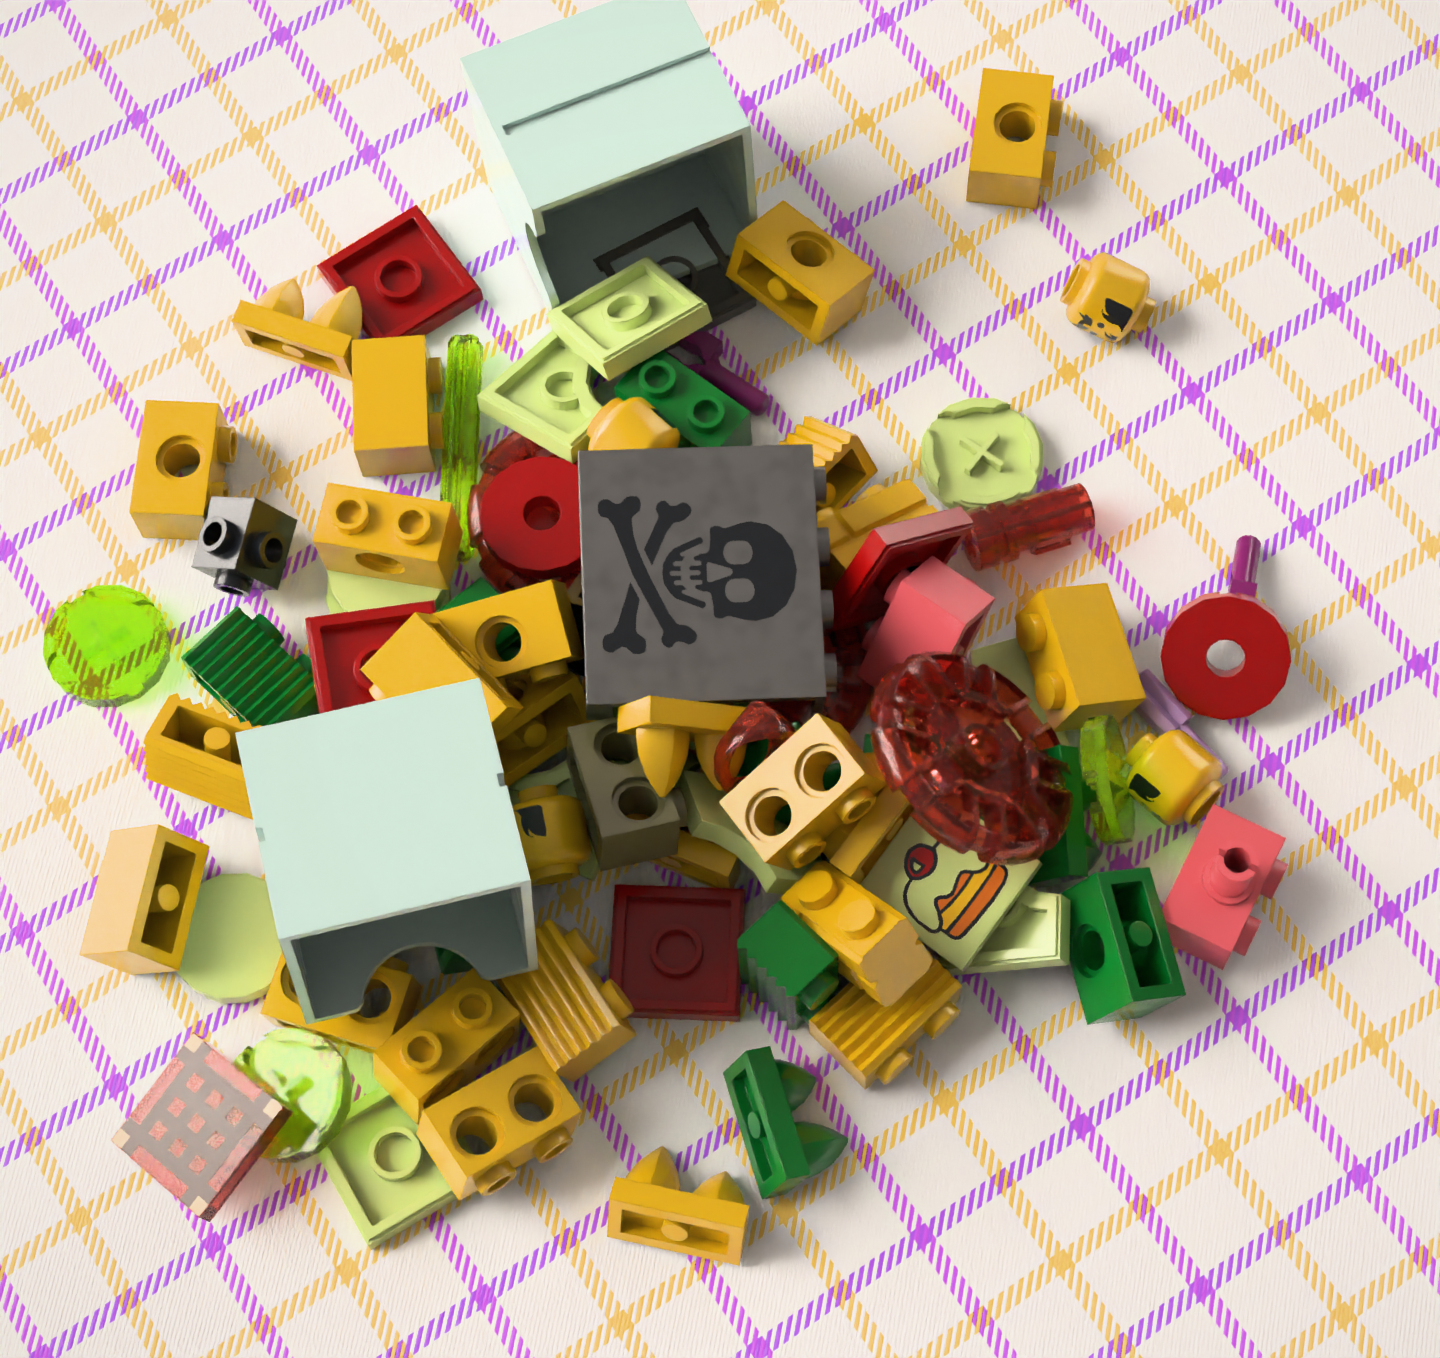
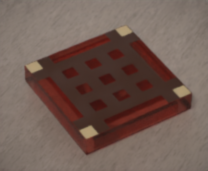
M193 1032L110 1141L196 1216L211 1222L292 1115L293 1111L204 1037Z

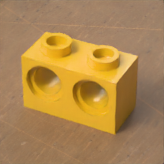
M816 713L722 798L719 803L765 863L791 870L793 867L801 868L815 860L827 845L825 839L841 824H850L863 817L874 806L876 802L874 795L888 782L840 723ZM839 760L841 764L840 779L833 788L825 791L823 786L824 771L829 764ZM789 804L792 812L791 822L783 833L777 835L774 829L775 816L783 806Z
M282 952L260 1014L275 1026L373 1055L374 1050L412 1019L422 986L412 974L407 973L408 963L390 957L375 971L365 992L366 995L378 988L390 990V1005L382 1015L375 1018L362 1017L359 1010L353 1014L306 1025Z
M472 968L373 1051L374 1079L419 1126L424 1109L465 1087L518 1041L521 1013L489 980L482 979L476 970Z
M536 1046L424 1109L416 1135L460 1201L479 1190L482 1196L498 1191L516 1176L515 1168L534 1157L537 1158L539 1163H543L562 1153L573 1142L571 1136L582 1110L558 1074L553 1071L539 1047ZM521 1103L535 1104L544 1111L546 1119L538 1122L528 1121L518 1114L515 1106ZM466 1135L478 1136L488 1144L490 1151L481 1155L470 1154L460 1147L457 1139Z

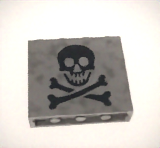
M813 444L578 451L586 720L613 717V707H619L650 695L715 704L811 700L812 713H822L827 697L826 692H836L837 661L835 653H824L823 629H833L834 606L832 590H821L819 567L829 566L830 537L828 527L817 528L816 505L826 504L827 485L825 467H814Z

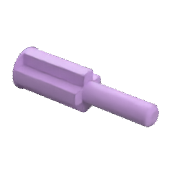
M1149 669L1140 672L1138 675L1146 699L1134 710L1159 736L1170 730H1183L1221 762V780L1228 773V767L1188 725L1193 715Z

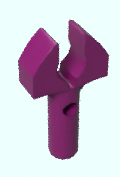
M695 331L679 340L681 348L702 360V365L698 363L684 364L686 367L745 407L754 416H760L767 410L770 398L766 393L720 364L719 357L723 354V341L709 332ZM665 351V352H667L669 355H671L672 357H674L675 359H677L679 362H681V360H680L679 358H677L676 356H674V355L671 354L670 352Z
M1244 535L1236 541L1228 593L1237 595L1238 592L1256 597L1258 583H1255L1261 551V542L1257 537Z

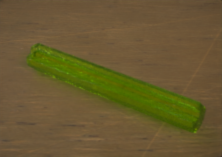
M474 334L453 335L448 341L444 448L442 449L440 501L453 504L463 531L456 562H467L474 555L480 411L477 395L481 392L483 345L479 342L478 336Z

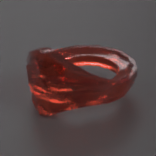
M755 700L750 702L720 739L714 753V776L722 790L727 794L748 776H731L729 770L730 762L736 748L749 742L768 739L769 745L765 760L796 732L795 727L779 711L772 709L762 701Z

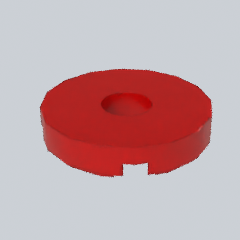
M538 456L515 462L495 476L483 494L479 520L486 547L502 567L512 572L516 570L520 573L529 574L530 578L547 580L570 574L581 566L578 466L565 459ZM538 507H551L560 513L559 520L550 529L535 530L525 522L528 514Z
M1220 592L1207 593L1182 606L1166 627L1160 654L1164 680L1177 700L1198 715L1220 720L1248 717L1268 706L1284 687L1291 664L1288 633L1275 611L1256 597L1238 592L1237 595L1232 593L1220 594ZM1229 640L1240 645L1245 655L1241 664L1230 670H1221L1214 667L1207 658V652L1214 643Z

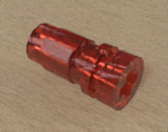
M1081 483L1060 489L1052 488L1017 499L1016 502L1005 505L1001 500L987 504L986 510L980 506L965 511L974 523L961 544L968 562L976 572L998 566L1001 560L1004 563L1018 560L1020 552L1029 549L1031 554L1039 555L1071 545L1072 536L1094 530L1095 514L1087 490Z

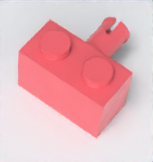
M933 555L913 572L907 569L902 570L891 582L884 595L883 600L890 604L885 616L879 617L874 622L862 641L861 647L867 653L856 675L919 718L949 691L996 598L981 589L973 580L963 577Z
M1213 804L1162 907L1172 946L1221 970L1224 969L1232 951L1245 956L1261 923V920L1250 915L1259 894L1272 900L1287 869L1288 864L1277 859L1286 838Z

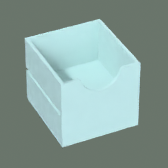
M611 0L460 58L487 182L548 312L608 278L604 271L600 272L593 259L696 207L699 208L710 226L708 227L723 252L726 256L729 255L730 258L737 234L758 219L751 125L716 57H713L710 46L686 0ZM692 221L610 264L615 273H618L646 256H649L656 263L669 256H680L692 262L696 270L699 271L717 264L718 260ZM671 262L662 266L676 279L690 274V269L679 262Z
M480 678L235 733L254 826L259 840L258 845L277 935L306 1025L358 1012L363 1006L366 988L375 971L391 956L413 947L434 946L450 950L468 961L482 979L489 981L539 969L531 879L507 785L505 786L504 772Z

